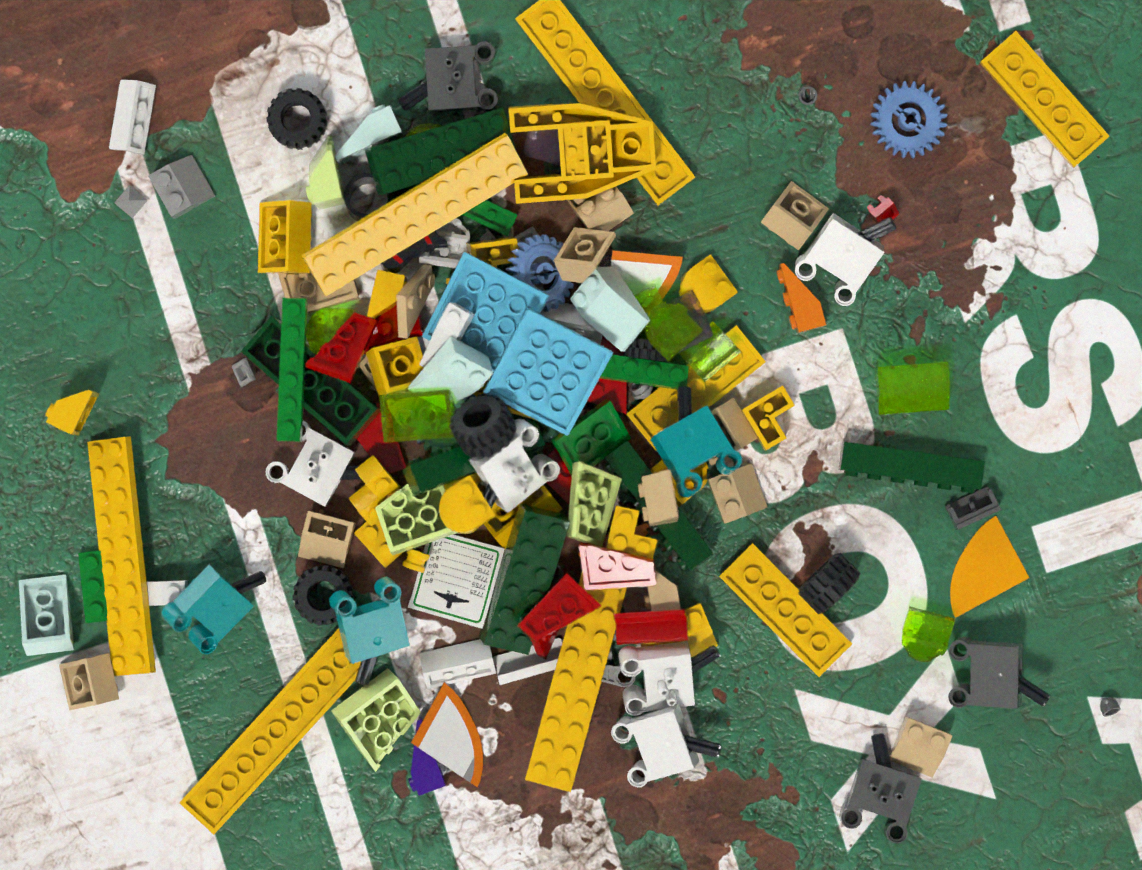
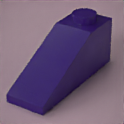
M423 718L417 720L415 734L418 731L423 721ZM414 745L411 766L412 778H409L412 791H417L420 796L445 787L446 781L439 762Z

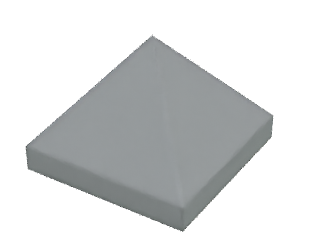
M129 185L114 203L133 218L148 200Z
M247 358L232 365V369L241 387L256 380V368Z

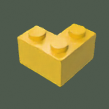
M515 237L466 243L469 254L496 268L497 265L512 263L508 261L509 258H517L512 253V250L518 249L517 238Z
M783 385L741 410L765 451L786 439L775 417L795 405Z
M374 455L355 469L365 485L349 497V500L370 526L379 521L375 508L395 492L402 489Z
M615 506L606 548L653 559L657 540L634 534L639 511Z

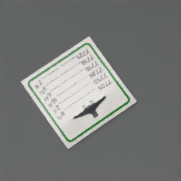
M450 535L427 543L423 553L430 555V557L424 564V573L418 572L408 608L482 629L492 598L504 548L457 535Z

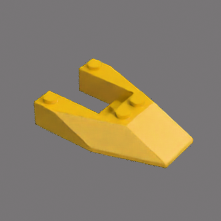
M581 103L509 107L510 133L558 129L561 174L527 176L514 180L516 204L589 198L656 170L653 121Z

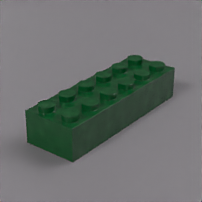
M499 108L364 150L377 193L382 195L426 181L504 133L509 136L514 148L515 145L504 108Z
M271 316L241 352L279 385L282 321L277 317ZM306 343L303 407L346 445H352L382 409L352 383L306 368V362L317 354Z
M519 504L499 568L486 619L479 633V637L484 645L529 655L532 641L518 625L548 594L570 521L564 514Z

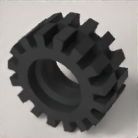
M635 338L625 350L623 356L665 362L667 342Z

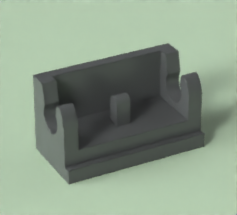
M988 486L945 506L955 530H959L1001 510L991 488L989 489Z

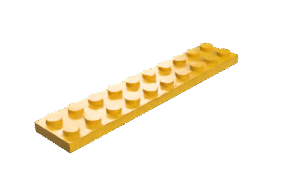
M539 0L515 18L578 103L652 121L561 0ZM653 122L656 170L641 175L636 179L655 204L659 206L692 181L695 176Z
M504 133L304 253L302 257L325 296H328L514 183V180L525 177L528 173L509 136Z
M131 436L87 442L98 546L102 557L104 594L108 612L107 631L114 676L156 672Z
M582 571L579 585L585 590ZM627 587L585 590L601 605V608L567 625L525 780L571 792L616 629L614 614L621 611Z
M339 628L179 802L213 835L355 681L360 662L351 664L345 657Z

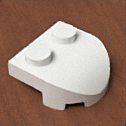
M457 218L436 230V233L447 241L448 248H435L429 257H419V263L450 268L457 267L463 253L467 252L466 243H470L469 230Z

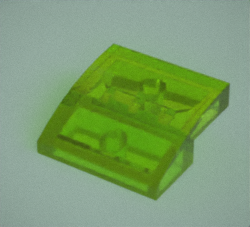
M713 321L677 350L683 360L704 382L741 352Z

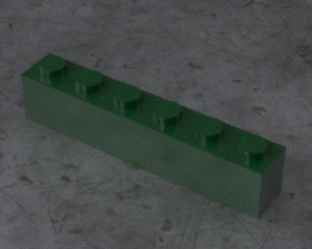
M534 419L526 422L538 430L539 437L532 446H522L526 454L538 450L545 445ZM456 443L450 446L451 450L443 452V449H439L430 453V458L422 460V457H418L409 461V466L403 469V473L412 495H419L477 473L469 461L472 457L469 454L466 455L460 445Z
M626 441L605 457L606 464L604 467L609 474H616L617 477L622 478L621 490L626 496L629 493L635 499L633 502L634 507L642 514V507H646L645 497L640 498L638 484L642 483V477L653 473L630 443ZM677 506L678 522L650 526L654 533L660 532L664 538L661 542L669 552L673 550L678 556L675 560L682 570L688 569L691 573L711 558L713 552Z
M842 442L838 470L844 471L843 475L858 477V473L867 474V479L881 480V476L891 477L890 482L904 484L906 479L914 480V485L928 487V483H935L938 489L951 490L952 486L961 487L960 492L975 493V489H981L985 461Z

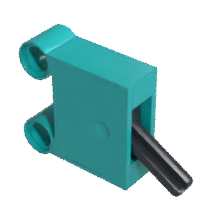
M682 386L677 389L678 422L655 434L650 440L668 470L671 471V475L677 483L676 489L678 493L683 497H691L701 489L702 479L697 473L690 471L717 456V470L724 475H729L741 466L742 457L738 451L732 448L707 405L692 413L691 388ZM725 457H729L733 460V467H729L725 464ZM685 480L693 482L694 490L686 488Z
M208 565L173 602L165 605L162 610V617L176 632L188 629L191 625L192 617L196 618L201 624L191 628L188 638L202 654L212 653L217 648L218 642L254 607L242 593L266 583L265 574L259 571L231 584L212 566Z
M382 577L375 583V592L381 600L356 607L353 598L345 591H336L330 597V605L336 613L345 657L351 664L360 662L355 681L361 685L369 684L377 656L410 646L400 603L401 589L389 577ZM392 586L391 591L388 594H384L385 589ZM347 600V604L344 607L339 608V604L342 601Z

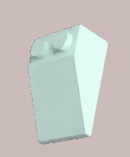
M383 104L371 110L372 114L365 118L335 155L339 165L365 155L364 149L404 137L390 106L385 107Z
M596 267L570 298L581 317L621 352H625L650 321L615 267Z
M450 336L408 388L410 391L448 409L478 391L493 374V370L487 355Z
M57 575L19 580L22 645L26 655L74 650L67 576Z

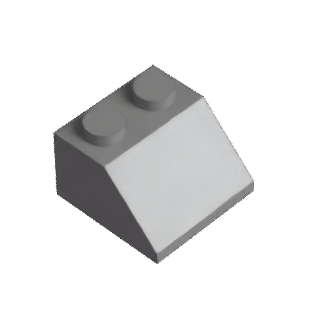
M193 155L172 162L148 175L169 214L174 219L215 197Z

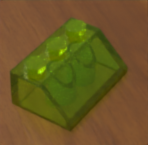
M948 362L875 368L878 415L949 410L950 377Z
M450 389L379 395L384 442L454 437L450 428L452 423L450 419L451 416L455 415L456 405Z

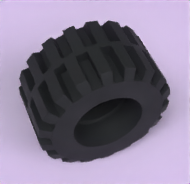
M296 88V90L286 89L287 91L284 93L281 91L277 94L278 97L276 99H272L271 106L267 109L268 117H266L269 131L281 145L289 149L303 150L304 147H312L313 143L320 141L319 138L321 135H324L325 127L327 126V113L323 104L316 95H313L308 90L304 91L302 88ZM303 106L310 112L311 121L305 130L291 132L285 127L283 118L291 107Z
M480 394L475 398H469L467 402L461 403V407L456 408L454 411L455 415L451 416V432L466 455L469 454L472 458L477 456L480 459L485 456L491 457L495 452L500 453L503 447L506 448L509 445V441L513 440V433L516 432L515 421L504 401L498 396L493 397L492 394H487L486 396Z
M840 552L834 554L822 564L800 587L798 594L817 614H821L831 608L850 590L859 579L861 573Z
M316 566L305 571L297 579V583L293 588L294 606L299 611V615L308 622L317 625H329L337 622L336 613L332 607L319 609L311 603L309 593L312 586L317 582L327 581L336 588V591H345L354 599L353 586L348 576H345L341 570L332 566ZM347 600L342 601L339 604V608L344 607L347 604Z

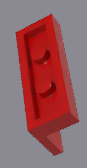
M683 609L614 614L617 645L688 641V617Z

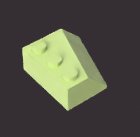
M332 135L326 137L309 164L310 186H306L308 200H310L312 205H316L319 210L345 204L344 189L339 165L335 159L336 152Z
M581 462L573 463L568 515L570 524L567 537L588 544L603 546L622 478Z
M407 484L375 508L392 555L457 533L447 528L440 517L439 504L442 495L445 493L444 485L413 496Z
M388 668L371 680L368 685L363 686L331 710L353 744L375 772L381 766L379 763L386 754L389 755L393 750V744L400 735L406 733L421 713L400 680Z

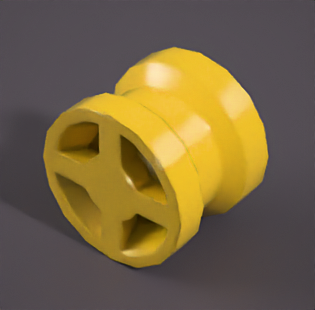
M415 549L407 550L408 556L403 561L402 566L424 573V564L429 560L430 555Z

